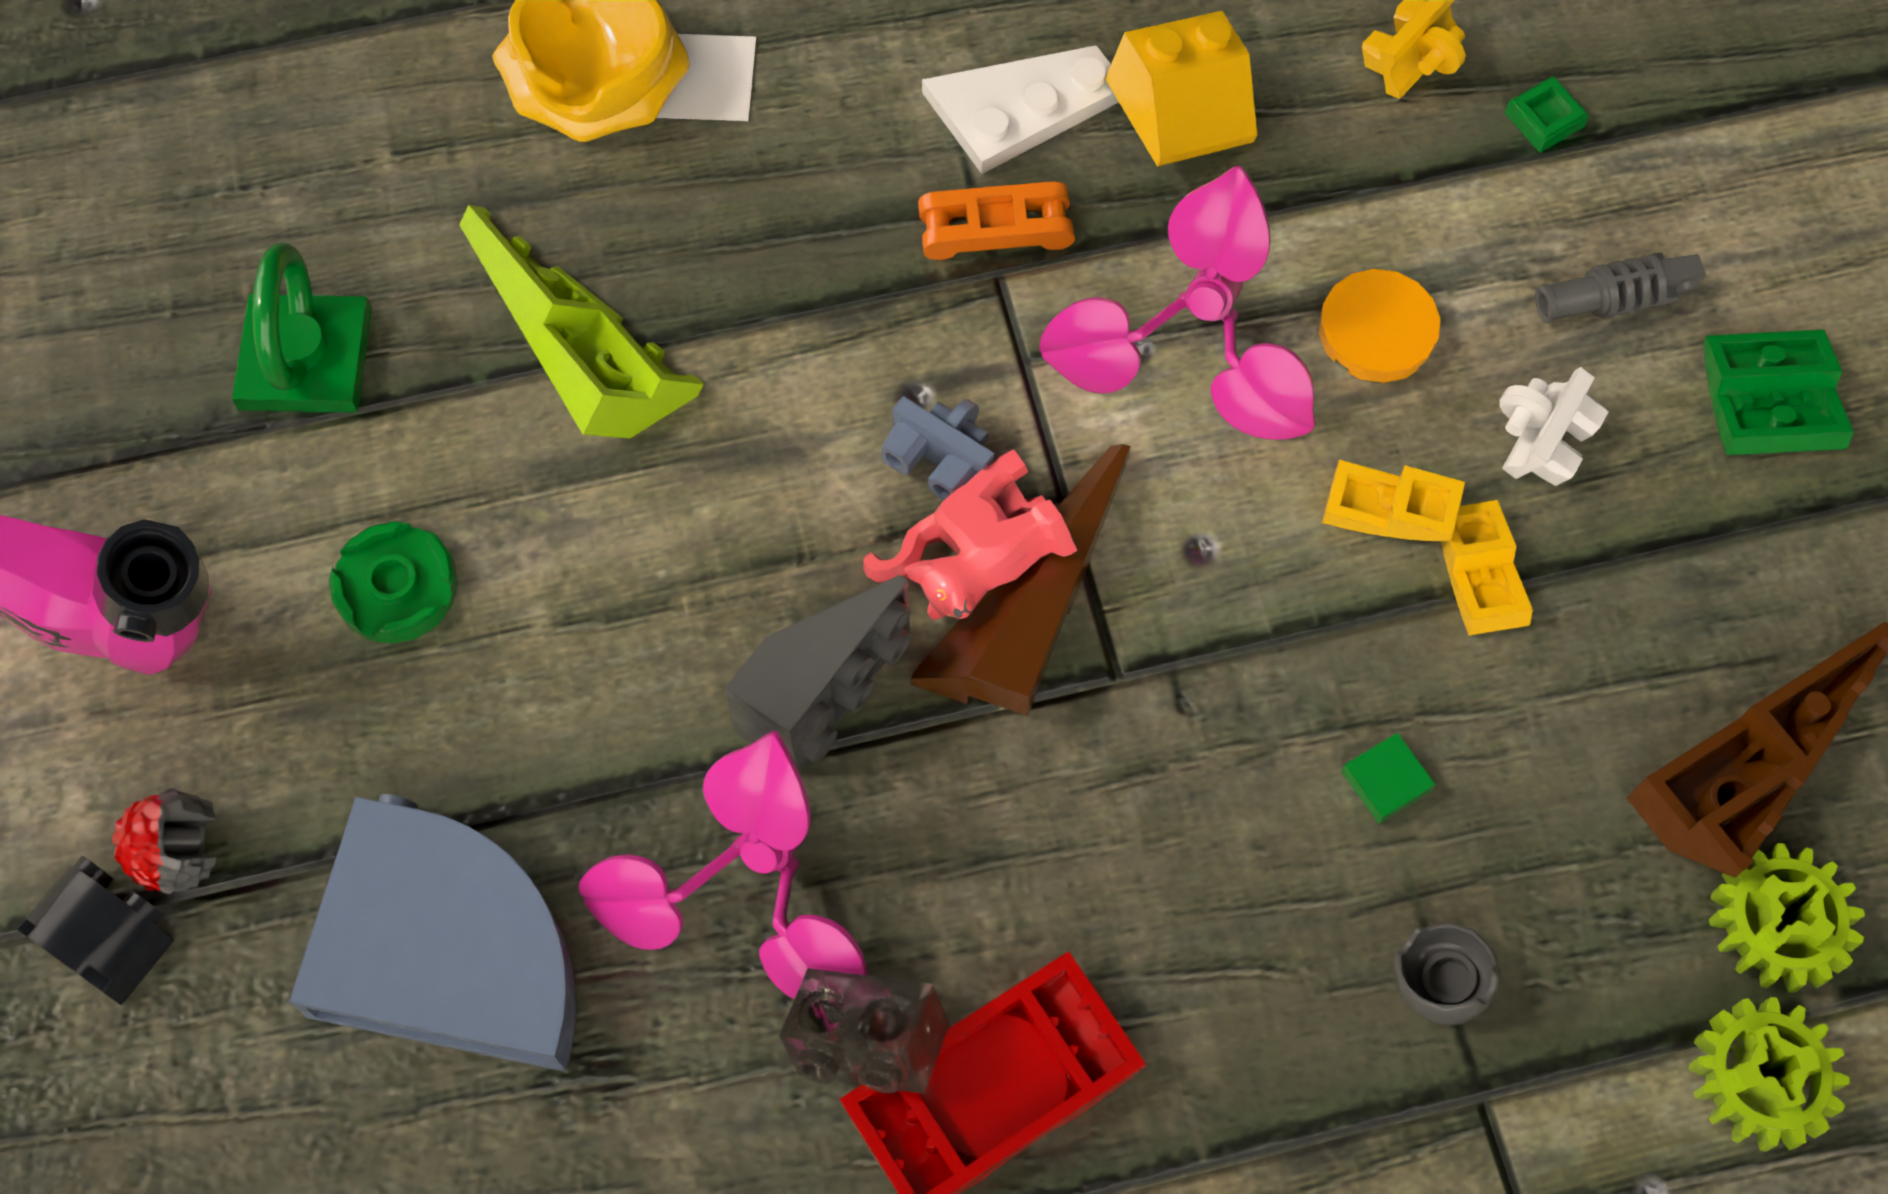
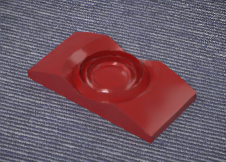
M1068 951L844 1095L839 1101L897 1194H961L984 1180L1015 1155L1042 1137L1079 1117L1144 1069L1146 1063Z

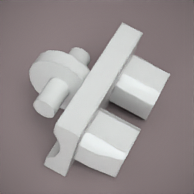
M1580 367L1573 372L1570 380L1565 383L1553 382L1547 385L1545 381L1533 378L1528 387L1513 385L1504 391L1500 399V408L1509 418L1505 429L1511 435L1520 436L1502 467L1504 471L1515 479L1532 471L1555 486L1571 479L1575 475L1583 460L1582 454L1562 440L1564 433L1567 431L1579 441H1583L1594 435L1609 412L1587 393L1595 377Z

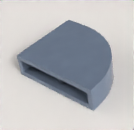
M390 794L380 795L378 801L355 797L289 1002L307 1019L566 1072L575 1034L577 1008L575 978L563 934L548 905L526 872L507 852L486 836L448 817L420 810L418 805L409 799Z

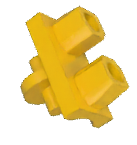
M1403 0L1397 6L1393 17L1397 33L1392 36L1374 30L1363 42L1362 52L1365 67L1383 75L1386 94L1401 99L1423 74L1431 75L1435 70L1443 74H1452L1465 62L1466 54L1461 44L1465 38V33L1458 27L1451 13V6L1455 0Z

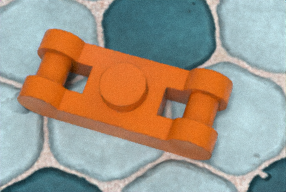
M1051 181L927 193L918 200L919 218L921 222L926 224L927 229L922 235L924 256L932 260H945L960 252L1040 245L1048 250L1065 249L1075 241L1073 222L1066 217L1065 212L1070 206L1068 187L1064 183ZM1026 211H1037L1043 217L1027 219ZM956 217H966L967 224L950 225L949 221Z

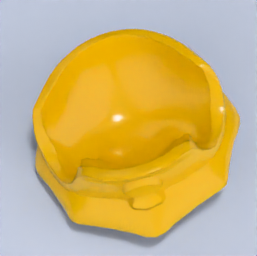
M515 0L508 16L509 33L497 46L492 55L494 64L505 82L513 106L518 114L557 130L579 142H589L615 132L654 122L664 103L690 68L688 53L666 10L658 0Z

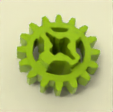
M1777 843L1768 852L1767 857L1758 849L1753 856V862L1744 872L1735 878L1723 873L1722 877L1727 884H1720L1711 894L1710 899L1725 908L1718 910L1710 917L1709 924L1713 927L1724 928L1728 933V936L1717 947L1720 952H1729L1735 949L1742 957L1737 962L1735 970L1739 974L1746 972L1753 966L1761 970L1759 976L1761 987L1767 989L1779 977H1783L1784 984L1789 993H1796L1804 987L1807 979L1815 988H1818L1833 978L1832 971L1839 974L1850 966L1853 960L1846 951H1853L1863 943L1864 936L1850 929V926L1865 917L1864 909L1847 906L1845 900L1856 890V887L1853 883L1836 885L1831 878L1836 873L1838 865L1833 861L1824 865L1821 869L1812 865L1813 849L1806 847L1794 859L1790 858L1785 843ZM1779 878L1787 879L1793 882H1782ZM1795 903L1797 908L1790 915L1792 919L1785 928L1777 932L1776 927L1783 920L1781 916L1784 911ZM1775 952H1790L1796 958L1786 957Z
M1769 997L1760 1004L1758 1011L1750 999L1746 998L1732 1007L1733 1015L1723 1009L1709 1020L1714 1031L1705 1030L1696 1037L1694 1044L1707 1055L1699 1056L1689 1063V1071L1703 1075L1706 1079V1084L1693 1092L1694 1097L1701 1100L1713 1099L1717 1107L1711 1112L1708 1120L1712 1125L1722 1122L1726 1118L1733 1122L1731 1140L1739 1143L1752 1133H1755L1760 1151L1767 1152L1778 1146L1780 1137L1788 1150L1796 1149L1807 1143L1806 1134L1815 1139L1830 1129L1824 1116L1832 1118L1843 1112L1846 1105L1839 1098L1832 1095V1092L1839 1091L1849 1085L1850 1077L1834 1072L1832 1063L1845 1055L1842 1048L1834 1047L1825 1049L1821 1040L1826 1036L1829 1027L1825 1023L1819 1024L1812 1029L1806 1027L1803 1024L1805 1007L1798 1005L1786 1015L1781 1014L1777 997ZM1736 1038L1737 1044L1732 1047L1736 1055V1061L1732 1069L1727 1070V1054L1732 1042ZM1760 1068L1763 1071L1774 1070L1777 1079L1775 1077L1764 1078ZM1810 1078V1093L1806 1101L1802 1088L1806 1079ZM1746 1104H1748L1749 1106H1751V1107L1757 1109L1758 1112H1756L1755 1110L1751 1109V1108L1748 1107Z

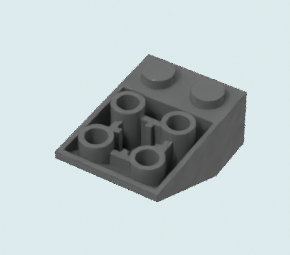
M898 575L765 637L725 688L736 734L751 744L772 731H778L797 766L799 774L809 761L815 764L820 762L836 739L837 731L834 728L848 711L855 714L865 705L875 687V682L872 679L885 662L890 665L895 664L911 642L912 633L909 632L911 608L909 607L908 580Z

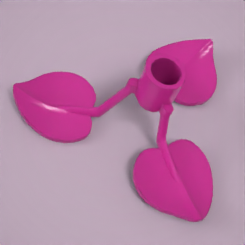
M1240 165L1232 167L1218 178L1191 191L1180 200L1171 214L1168 224V236L1175 254L1185 265L1199 269L1186 292L1180 293L1178 298L1141 327L1130 331L1129 315L1125 307L1119 302L1101 297L1082 299L1059 312L1051 320L1041 336L1039 350L1042 353L1043 359L1077 387L1089 392L1111 393L1126 387L1136 376L1140 368V352L1133 342L1144 339L1183 308H1189L1199 319L1205 321L1221 319L1224 322L1225 358L1231 367L1223 370L1214 378L1211 384V395L1214 405L1225 421L1243 433L1273 440L1290 439L1308 434L1316 425L1312 377L1307 366L1295 352L1285 346L1272 343L1253 345L1245 351L1241 359L1236 351L1235 321L1238 318V312L1232 306L1243 288V282L1253 278L1264 266L1270 252L1271 243L1268 218L1262 199L1251 178Z
M772 731L750 745L724 755L707 772L703 783V792L712 814L728 830L743 834L738 836L727 850L683 885L668 890L665 873L657 863L641 856L629 854L608 857L598 862L580 880L579 895L583 897L585 906L612 935L636 948L647 950L661 949L670 945L680 934L683 927L681 912L674 903L681 902L741 855L745 865L757 873L766 874L772 871H779L781 873L772 922L778 934L767 938L759 949L763 968L776 987L797 1002L810 1007L831 1011L863 1007L868 1005L875 997L869 983L868 968L863 952L843 926L831 919L809 914L796 917L791 924L787 920L793 875L799 867V862L793 854L809 832L811 812L797 766L778 731Z

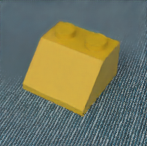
M1223 11L1124 32L1105 80L1157 167L1254 143L1257 137L1250 55Z

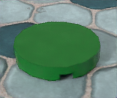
M392 521L370 526L348 540L340 551L342 556L337 561L335 569L332 566L328 581L332 603L349 629L369 641L395 644L417 639L439 625L453 606L458 580L453 558L437 535L425 529V532L420 528L411 527L410 523Z

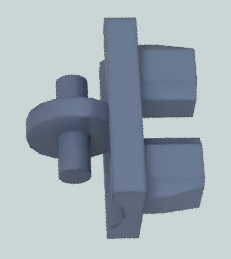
M902 396L892 409L893 428L882 445V460L897 472L909 475L923 456L938 466L928 478V488L935 496L944 500L955 490L970 481L981 469L984 470L986 466L990 465L994 459V452L983 446L988 439L989 433L974 424L979 413V406L974 402L965 399L954 410L937 402L931 411L928 412Z

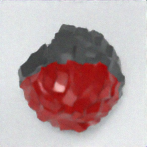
M167 788L159 795L143 798L142 801L134 802L130 807L126 808L123 817L115 822V833L112 834V844L116 845L114 857L121 864L124 873L132 876L133 882L144 886L147 891L156 890L164 894L187 891L190 887H197L199 880L208 879L211 867L215 865L217 855H205L204 824L207 823V820H216L212 802L200 799L198 795L177 791L175 788Z

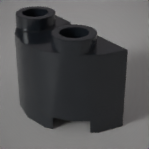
M81 856L73 866L70 865L19 925L17 930L119 1005H122L174 940L156 926L164 916L163 913L133 891L122 901L107 890V887L113 882L114 878L89 859Z

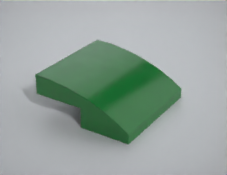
M1825 329L1705 336L1703 348L1707 381L1715 420L1726 455L1848 449L1854 431L1836 390L1842 369Z

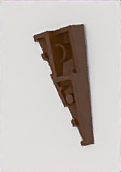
M1125 444L1110 446L1057 507L1071 534L1077 551L1065 557L1051 552L1041 557L1016 580L987 591L973 612L968 617L959 619L914 671L911 677V685L968 704L971 696L1028 716L1067 614H1070L1129 459L1131 446Z
M1886 621L1751 706L1739 719L1647 776L1627 797V800L1669 851L1734 878L1751 865L1754 860L1753 856L1782 818V812L1796 791L1805 783L1849 716L1848 712L1853 704L1868 687L1875 676V671L1888 653V624Z

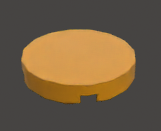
M1370 269L1352 273L1334 285L1323 302L1318 333L1325 353L1334 363L1337 359L1341 365L1347 367V373L1360 380L1387 383L1408 378L1418 371L1420 365L1430 358L1439 339L1441 318L1434 299L1417 281L1396 271Z

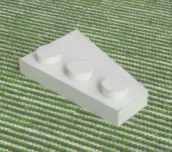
M1096 45L922 79V94L981 174L1119 103L1105 80L1111 64Z

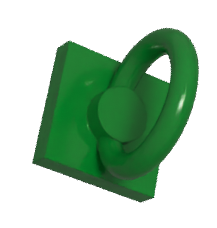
M275 243L269 247L259 263L253 294H248L231 399L238 411L358 413L372 313L370 302L367 296L312 295L310 277L305 261L300 252L288 243ZM283 276L285 279L288 295H280V287Z

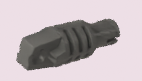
M1662 252L1648 254L1640 258L1633 257L1624 261L1610 262L1606 265H1595L1581 278L1553 284H1541L1538 286L1539 288H1536L1535 302L1538 314L1545 323L1589 312L1597 317L1609 318L1617 314L1623 315L1631 311L1637 312L1646 308H1656L1675 303L1679 299L1678 293L1695 289L1699 285L1700 280L1704 279L1706 273L1698 254L1664 259Z

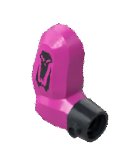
M0 515L1 618L17 627L35 641L56 651L107 658L122 668L146 675H153L169 668L193 648L212 594V588L209 583L208 571L200 553L179 527L143 519L121 526L108 538Z

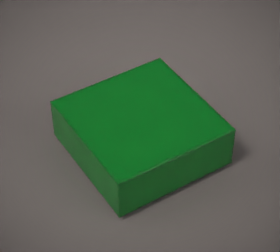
M1554 76L1508 101L1504 112L1539 153L1584 128L1589 118V114Z
M1398 733L1344 764L1341 771L1378 824L1432 792L1436 785Z

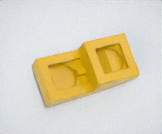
M1339 460L1321 523L1392 538L1450 541L1453 536L1465 482L1404 465L1400 476Z
M1498 500L1460 506L1453 536L1450 541H1441L1454 595L1468 636L1530 626L1533 608L1514 564L1517 546Z

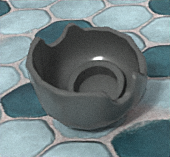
M1449 922L1425 928H1416L1400 951L1395 952L1394 971L1400 997L1418 1017L1438 1025H1460L1476 1018L1486 1010L1498 991L1501 972L1498 968L1495 952L1475 930Z

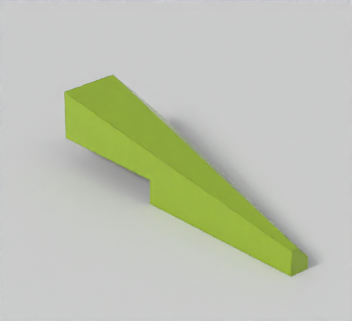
M468 205L459 225L583 435L630 439L699 395L704 383L694 374L683 376L674 373L662 363L665 354L663 349L654 342L647 343L644 347L640 346L621 325L623 317L560 267H551V269L541 267L529 257L532 245L521 236H514L511 241L506 239L489 220L491 212L486 208Z

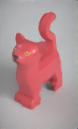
M1013 449L986 466L984 470L981 469L970 481L945 498L935 513L909 529L903 540L900 552L894 558L882 560L872 552L865 555L863 570L868 578L880 584L898 575L921 584L924 594L929 601L927 613L933 621L944 616L963 619L973 612L987 591L1016 580L1041 557L1051 552L1065 557L1076 552L1077 549L1062 515L1051 500H1045L1042 495L1025 499L1015 481L1029 471ZM945 542L958 555L921 561L925 548L931 543Z

